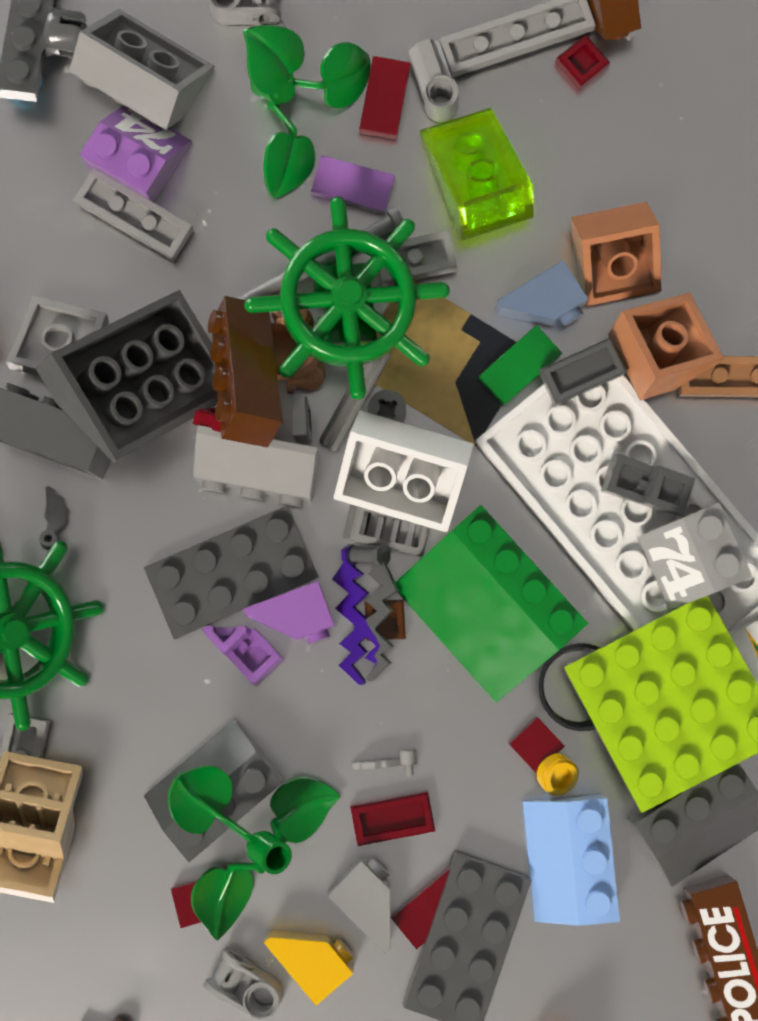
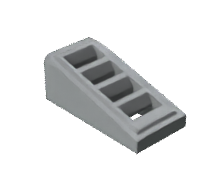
M350 504L343 539L373 546L385 545L390 550L423 557L430 527L415 524L411 546L405 545L409 521ZM364 512H367L368 518L364 535L359 533ZM379 515L384 516L380 538H375ZM398 519L400 522L396 540L392 542L390 537L394 520Z

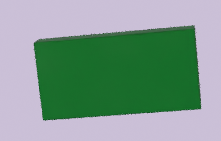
M535 325L479 376V379L505 406L539 376V369L552 364L562 355V352Z

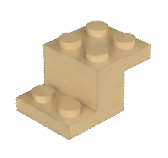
M3 751L0 759L1 893L54 903L76 827L73 806L83 775L82 766Z

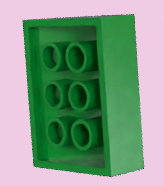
M482 505L478 506L395 582L399 589L398 594L496 703L589 624Z

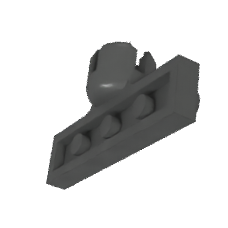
M11 0L0 61V98L37 102L43 62L46 57L52 55L73 58L79 33L87 28L85 23L86 16L79 11L56 9L53 7L54 0Z

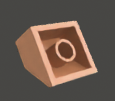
M647 202L571 217L573 252L581 288L589 298L586 306L662 291L660 224Z
M690 292L624 310L608 333V337H611L640 400L674 391L721 363L724 359Z

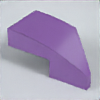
M205 626L202 629L215 646L233 662L254 686L261 683L285 660L256 629H249L247 626H236V628Z

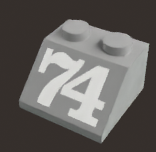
M720 502L637 537L669 610L711 595L752 577Z

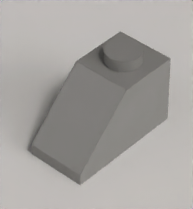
M361 855L330 887L327 897L386 954L391 949L390 883L386 880L390 874L376 859L372 858L368 862Z

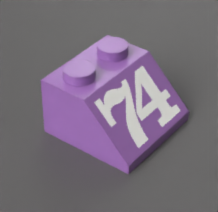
M121 106L99 122L79 155L89 170L95 168L156 203L192 145V140L171 128L165 130L162 127L154 126L142 115L130 108Z

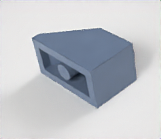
M562 260L499 299L496 303L495 311L498 316L547 327H553L559 322L567 326L584 314L581 309L589 298L565 261Z

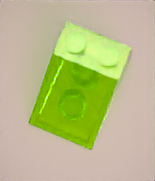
M491 107L420 130V137L447 212L461 241L534 217L533 184Z

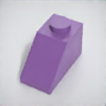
M319 581L243 608L247 617L296 640L306 637L308 644L330 637L328 629L335 627Z

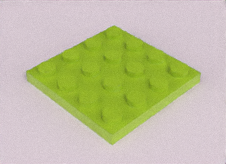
M708 596L689 602L564 667L641 813L758 753V684Z

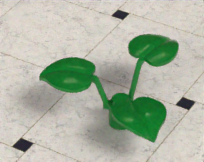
M259 25L243 30L247 48V69L252 92L269 101L268 109L274 111L288 129V134L277 132L271 137L266 146L263 160L264 181L270 197L279 198L297 188L308 178L315 161V150L312 141L304 135L297 136V128L279 106L293 98L295 86L317 90L324 89V101L328 106L332 108L347 107L354 103L363 93L369 79L371 62L369 54L358 45L350 42H341L332 46L322 59L320 74L323 81L314 82L296 79L292 73L301 67L305 56L304 45L299 35L282 26Z
M202 765L181 772L173 779L168 793V806L175 823L186 832L202 834L211 827L216 817L247 840V855L253 861L230 862L226 870L221 867L210 868L201 875L193 887L191 893L193 911L215 940L218 941L231 928L249 901L253 889V878L248 870H256L260 874L266 871L273 875L283 872L290 864L292 858L291 848L286 844V841L291 843L303 842L311 837L321 826L329 810L341 798L330 786L321 781L303 777L286 781L275 791L270 800L271 811L276 816L270 822L273 834L268 831L251 834L220 811L230 802L233 790L231 779L223 770L212 765Z

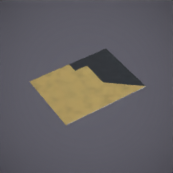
M414 280L415 284H421L420 282ZM446 298L416 300L414 316L405 335L429 354L430 361L426 366H418L395 347L390 351V358L375 385L384 390H392L399 393L406 404L469 443H473L474 446H477L475 440L486 432L502 406L501 402L480 381L479 376L508 351L516 341ZM390 302L382 314L392 324L396 317L398 302ZM376 331L378 339L381 337V335Z

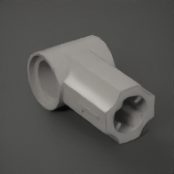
M430 38L419 41L412 48L408 49V56L424 100L425 113L434 122H448L453 119L458 110V85L452 79L440 41L431 40ZM443 94L448 96L450 101L439 104L433 101L432 98Z

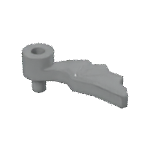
M416 749L399 751V758L352 762V770L379 769L405 765L406 776L414 775L413 764H417Z

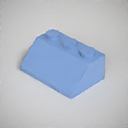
M600 793L523 800L529 876L532 880L530 886L534 922L578 926L620 922L608 799Z

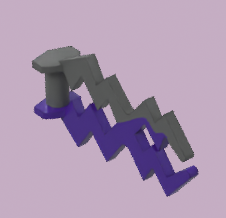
M348 544L341 549L343 564L332 578L333 581L349 593L335 609L354 625V630L339 643L351 652L339 664V667L359 685L366 684V680L354 664L368 652L360 644L364 639L368 638L375 645L365 657V659L375 663L367 677L369 682L374 681L392 663L383 654L390 650L393 645L378 630L379 625L393 611L385 600L399 591L387 566L390 561L391 550L385 545L367 547ZM358 562H374L378 567L368 575L382 585L366 600L377 611L368 618L356 608L369 594L365 588L355 581L364 575L362 571L355 567Z

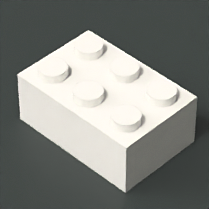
M359 410L349 434L333 499L447 533L474 444Z

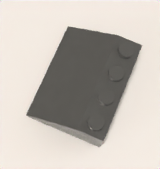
M180 290L50 353L35 368L57 405L112 462L121 459L193 419L195 410L213 408L218 402V393L213 390L215 362L210 360L212 343Z

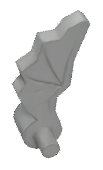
M47 486L45 487L46 509L44 518L48 524L46 530L41 533L39 540L43 549L50 550L52 545L58 541L55 533L65 525V515L68 510L63 505V497L55 495L54 490Z

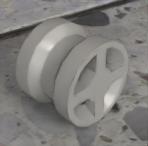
M381 390L371 397L368 404V413L404 423L406 403L399 393L392 390Z

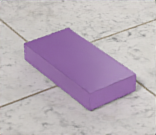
M321 155L311 195L328 200L340 196L345 200L346 205L385 215L395 175Z

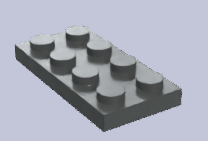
M288 505L144 567L174 640L241 612L243 608L268 600L319 578Z
M455 852L429 932L407 989L403 1007L440 1021H484L532 880L528 876Z

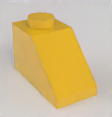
M272 930L266 935L264 940L267 948L315 1006L346 981L354 972V964L351 962L355 958L353 953L341 939L335 942L329 934Z

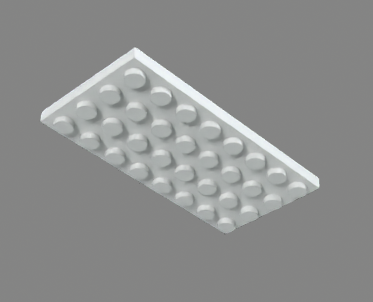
M625 376L619 377L554 407L543 384L475 440L477 446L632 631L681 607L668 609L637 537L719 502L752 577L708 595L728 632L758 617V533L647 402L639 399L634 387ZM619 453L652 466H663L695 478L684 516L653 509L602 492L601 489L612 454Z

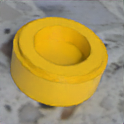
M563 754L548 756L541 762L537 770L538 783L548 794L553 796H561L571 791L576 785L579 776L577 766Z

